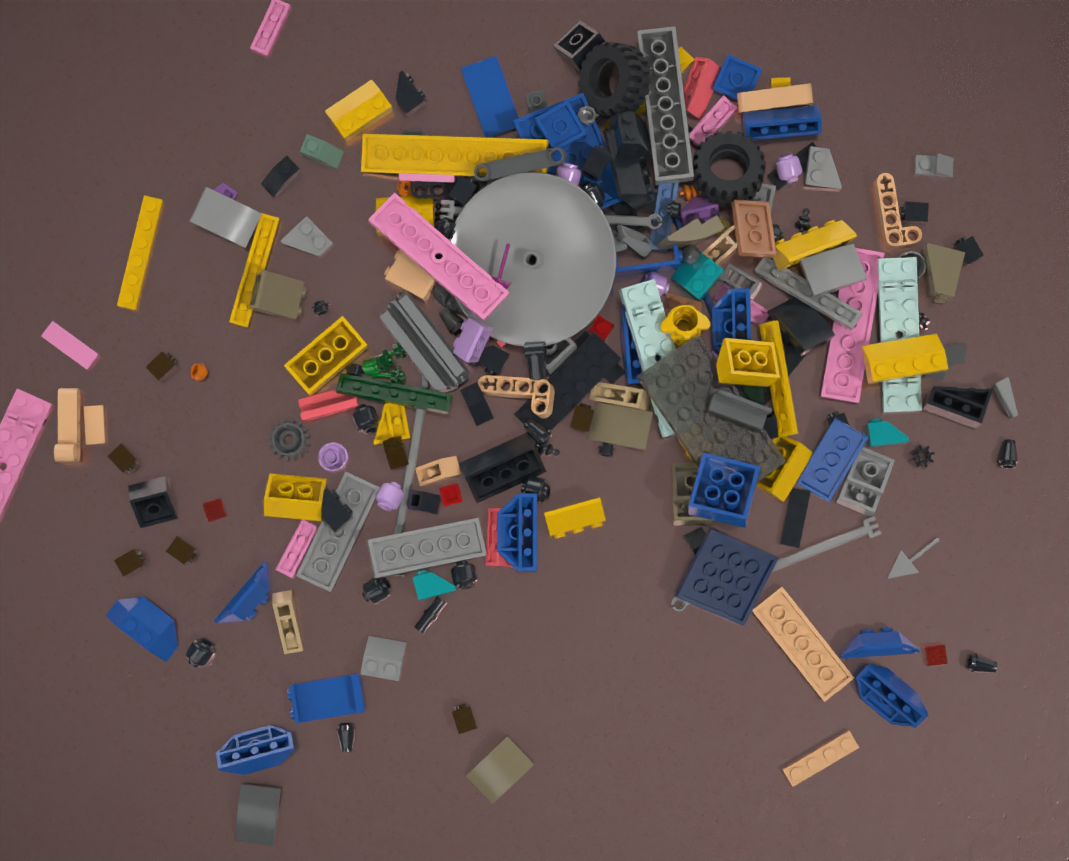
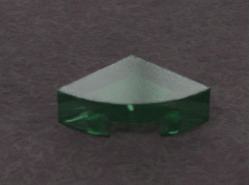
M743 385V390L748 398L758 403H764L763 386Z

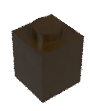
M162 351L146 368L162 383L178 366L175 364L177 360L170 353L165 354Z
M580 403V406L576 405L570 429L588 434L594 410L591 409L592 406Z
M401 436L391 437L383 441L390 470L409 465Z
M122 443L107 456L124 474L128 472L131 474L138 468L137 463L140 462L127 446Z
M176 536L166 550L168 554L184 565L192 564L198 556L196 554L198 549L180 536Z
M133 549L114 561L122 576L128 577L146 567L145 561L147 559L142 551Z
M466 703L455 706V711H452L458 734L477 729L471 706H466Z

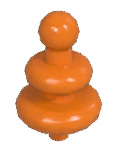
M683 185L679 195H683L685 200H690L691 196L696 197L697 193H701V191H696L694 185L690 186V188L688 185Z

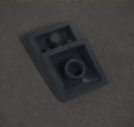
M796 297L767 311L772 321H779L781 335L787 344L792 343L799 356L831 341L835 336L822 316L814 308Z

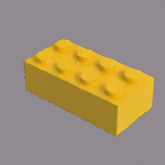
M342 316L284 366L311 397L367 350L369 346Z

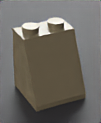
M927 243L921 249V255L925 258L927 264L925 278L930 298H934V302L945 304V302L950 301L955 296L965 252Z
M266 270L257 272L249 310L295 320L297 316H300L302 306L299 304L306 292L304 282Z

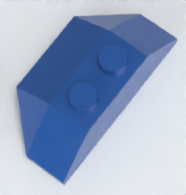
M750 288L730 289L712 307L713 347L719 353L725 338L752 340Z
M621 307L620 333L623 367L628 384L646 383L625 315L626 309ZM659 355L655 356V360L657 362L660 361Z
M516 494L497 512V552L517 571H537V494Z
M267 562L261 564L214 619L215 623L252 620L258 612L256 610L260 604L264 605L270 598L268 595L271 592L270 572Z
M144 596L117 600L106 614L120 630L165 662L170 659L179 647L174 619Z
M881 628V632L874 633V629L862 630V634H857L841 652L840 659L920 653V651L899 631H893V628Z
M868 664L856 676L860 698L890 724L916 728L929 715L919 694L889 668Z
M268 725L233 735L216 752L218 770L246 775L281 765L295 750L292 733L279 727Z

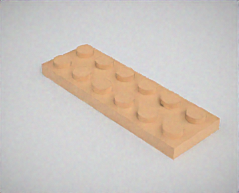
M780 587L752 609L755 616L823 702L854 679V676L783 587Z

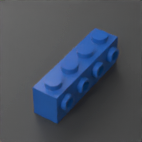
M818 105L743 112V131L745 137L749 136L753 140L822 134V116Z

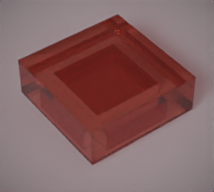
M221 498L202 504L208 522L227 517Z
M945 644L925 647L927 666L948 664Z

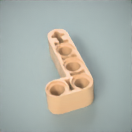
M811 83L737 93L739 113L813 104Z
M882 173L876 179L874 187L884 245L890 249L916 245L922 238V232L916 226L902 228L893 176L889 173ZM883 179L884 182H888L886 187H884V184H880ZM883 198H890L892 205L886 206L883 203ZM886 217H893L895 223L892 225L888 224L886 222ZM908 232L915 233L916 240H910ZM889 235H895L898 242H890Z
M485 375L478 381L481 391L488 396L532 399L531 409L537 416L547 418L552 414L555 391L553 385L545 379L532 380L522 377ZM489 383H491L492 385H494V386H488L487 388H485L486 385H489ZM506 383H510L511 386L509 390L504 391V385ZM525 384H529V389L526 392H522V387ZM544 385H547V391L545 393H540L541 388ZM545 404V410L538 412L539 406Z
M79 388L58 389V444L54 446V458L59 463L80 462Z

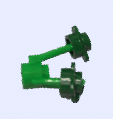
M396 341L395 344H392V351L388 352L384 349L382 354L363 360V371L365 375L371 374L372 378H391V383H404L406 376L405 372L401 370V366H398L397 369H392L391 374L379 373V371L383 369L385 372L390 371V367L393 365L391 355L395 354L397 359L401 357L406 358L407 352Z

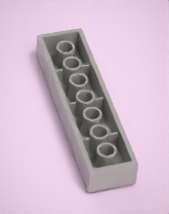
M674 26L637 31L638 50L643 53V57H646L648 61L647 67H650L651 74H649L651 84L648 86V89H650L649 94L645 96V108L655 185L693 181L694 173L676 28Z

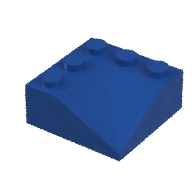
M703 453L688 506V514L746 528L760 476V466Z

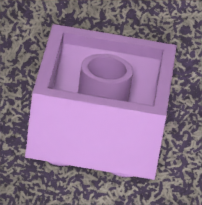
M468 317V320L465 319L461 326L463 331L460 337H457L454 341L453 353L468 363L478 362L494 327L474 317Z

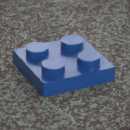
M728 54L712 90L737 100V93L754 90L762 69Z
M568 100L534 119L544 139L549 140L548 145L550 149L555 147L562 149L587 134Z

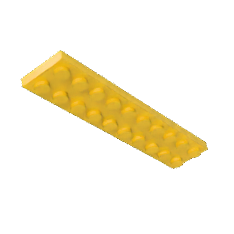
M363 134L361 172L474 176L475 167L481 163L548 149L549 140ZM483 167L479 170L480 177H485L487 170ZM547 168L526 173L537 172L547 174Z

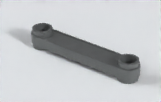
M555 147L481 163L475 167L474 176L477 180L489 181L558 166L566 161L567 154L563 149ZM560 151L562 158L556 162L553 155L555 152ZM485 167L487 174L481 178L479 170Z

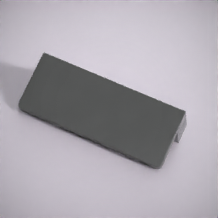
M718 389L712 393L707 411L754 429L763 430L766 417L772 412V409Z

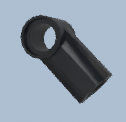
M545 341L525 342L524 344L525 358L528 359L529 379L541 380L547 377L545 364L547 348L544 346L546 345Z

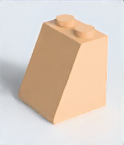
M399 249L394 256L396 261L393 266L389 265L384 273L386 275L385 280L402 291H408L412 297L426 304L438 282Z

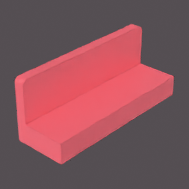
M695 58L683 86L686 113H690L697 119L703 118L713 94L712 89L722 68L709 58Z
M336 390L298 400L303 422L351 410L359 406L357 397L338 394Z
M488 508L485 566L512 567L497 552V512L502 508Z

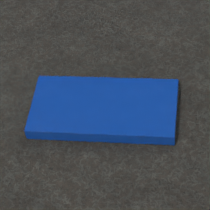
M497 56L462 67L461 71L485 138H492L515 130L513 120L519 117Z
M835 417L796 483L830 502L869 436Z

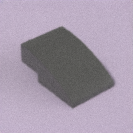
M241 784L235 841L274 846L281 788Z

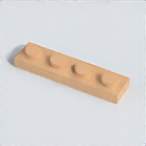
M848 730L784 768L783 772L791 786L794 787L855 751L859 746Z

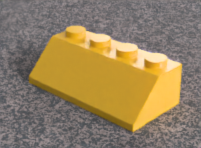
M831 220L824 224L825 227L820 229L818 226L807 230V234L802 235L800 232L791 236V240L785 242V239H781L775 242L777 255L773 260L777 270L780 271L800 263L801 259L845 246L856 238L857 235L843 220L838 222Z
M937 334L861 346L868 384L948 370L945 349Z

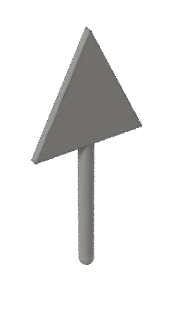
M936 538L911 559H908L901 550L888 579L919 573L912 562L938 543L939 538Z

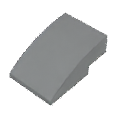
M205 187L189 222L240 247L246 248L262 214Z
M854 244L831 249L800 260L813 298L867 280Z
M863 447L845 477L836 503L872 517L884 492L895 460Z

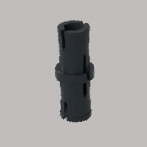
M437 596L428 609L423 611L424 614L414 627L424 634L433 620L436 621L437 615L447 603Z

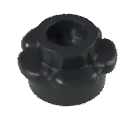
M673 200L671 204H668L667 215H670L671 219L679 218L681 203H676Z
M325 300L317 301L314 303L312 310L316 316L327 314L330 312V303H326Z
M355 363L346 367V374L361 377L364 371L361 369V365Z
M602 443V446H598V454L605 457H613L614 452L617 450L610 443Z

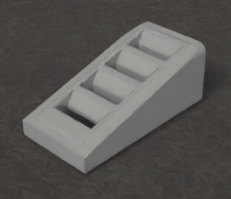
M622 225L617 226L622 240L641 256L646 257L653 249L648 235Z
M730 263L725 268L724 274L719 278L720 281L732 288H742L741 285L745 279L748 281L743 288H750L754 284L750 290L751 300L755 298L762 287L761 281ZM732 271H734L735 273L733 274L731 279L728 280V276ZM740 275V276H741L740 279H739L738 282L735 284V283H734L735 280H736L737 277Z
M1007 377L992 385V388L1008 417L1012 419L1018 416L1010 379Z

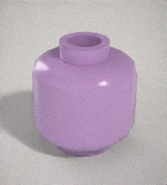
M792 153L778 157L775 167L779 179L787 180V183L797 181L798 176L802 174L799 158L793 156Z
M563 163V165L557 167L555 176L568 180L578 186L581 171L577 169V165Z
M650 271L642 276L640 283L655 279L660 297L663 294H667L669 283H667L665 275Z
M396 482L384 483L376 495L377 505L386 511L396 510L404 497V493L400 489L401 486Z

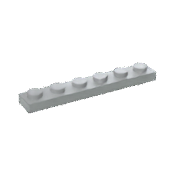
M763 257L754 270L755 274L851 331L862 317V312L830 293L813 298L806 279L787 268L778 271L774 260L769 257Z

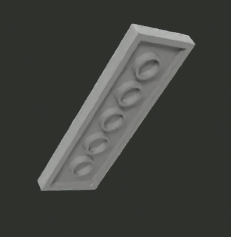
M345 471L336 492L340 496L339 502L342 505L346 503L352 509L351 515L354 518L337 533L322 520L298 570L297 577L332 592L380 487Z
M479 518L366 540L374 579L487 555Z

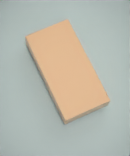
M104 405L84 406L86 445L106 444Z

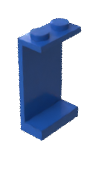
M673 245L671 251L673 261L618 268L616 256L615 277L646 274L650 271L677 270L679 265L682 264L681 261H683L682 250H678V246Z
M360 673L289 685L290 689L287 690L288 700L292 701L293 708L290 709L291 719L295 720V724L366 712Z

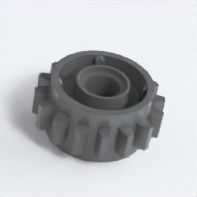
M283 419V424L280 425L277 422V428L270 429L273 434L268 435V438L272 439L268 446L274 447L271 452H278V458H281L283 455L285 461L289 457L294 461L295 456L302 457L301 452L308 451L305 446L310 445V442L306 441L310 434L304 433L307 430L306 427L300 428L301 422H297L295 425L293 419L290 420V423ZM287 435H293L294 442L291 445L284 443Z

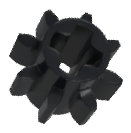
M447 217L440 221L437 220L434 226L448 240L452 239L456 232L454 230L456 226L455 221Z
M918 445V451H911L914 454V458H911L910 461L915 460L917 463L916 468L920 464L927 468V462H934L931 456L935 452L930 453L929 446L922 449V446ZM924 452V453H925L924 457H925L926 459H924V460L921 461V460H920L921 457H920L918 454H921V453Z

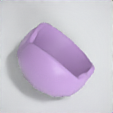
M336 442L325 444L318 453L319 464L325 470L332 472L342 469L348 460L347 450Z

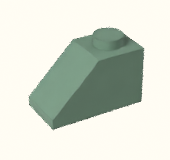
M307 134L300 153L303 157L338 169L344 151L324 140Z

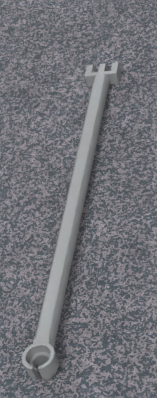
M441 200V205H448V208H441L440 212L448 213V216L440 215V220H443L444 217L453 220L454 216H459L464 207L454 206V201ZM604 214L609 224L648 226L652 230H657L662 225V223H658L656 226L651 224L653 219L657 220V222L662 221L658 214H652L649 217Z
M422 373L420 388L429 390L430 382ZM416 408L407 456L409 465H406L402 484L404 497L398 507L394 534L404 533L425 410Z
M875 516L863 520V526L778 559L772 572L867 535L870 539L882 534L880 530L874 533L872 529L879 527L878 523L871 526L869 522L876 520ZM674 597L671 601V605H675L677 600L682 602L681 607L674 606L672 608L679 612L690 605V603Z

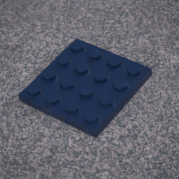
M710 527L675 596L678 599L744 626L779 558Z

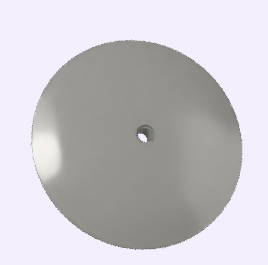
M537 172L519 173L503 177L475 194L455 221L456 226L454 230L456 232L449 241L491 277L498 278L506 244H510L501 280L512 283L507 289L510 293L484 321V323L494 327L490 334L491 337L504 343L524 347L525 342L545 341L546 345L544 346L555 344L572 337L585 328L597 316L608 299L616 272V247L613 233L607 218L598 204L584 190L570 181L558 176ZM532 255H535L537 258L535 265H531L529 262ZM456 299L460 308L467 317H474L480 320L474 313H472L466 306H464L459 300Z

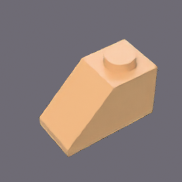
M457 456L438 459L415 468L420 486L446 480L461 474Z

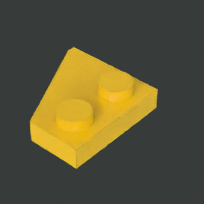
M391 403L384 404L373 442L374 446L383 444L384 440L391 437L401 436L402 440L411 439L405 406Z

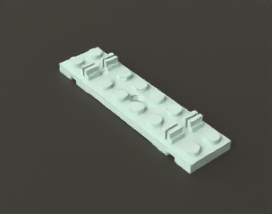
M917 257L877 259L880 343L919 337ZM898 331L902 332L900 339L896 337ZM921 375L882 382L883 412L922 411Z
M655 279L619 289L618 291L622 304L625 305V315L638 353L655 415L658 416V425L662 438L697 427L698 423L674 342L670 334L662 333L660 328L666 315ZM656 355L660 356L659 362L655 360Z

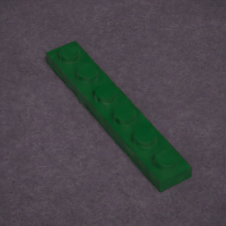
M340 373L336 387V393L443 414L449 413L453 398L452 394L344 373Z

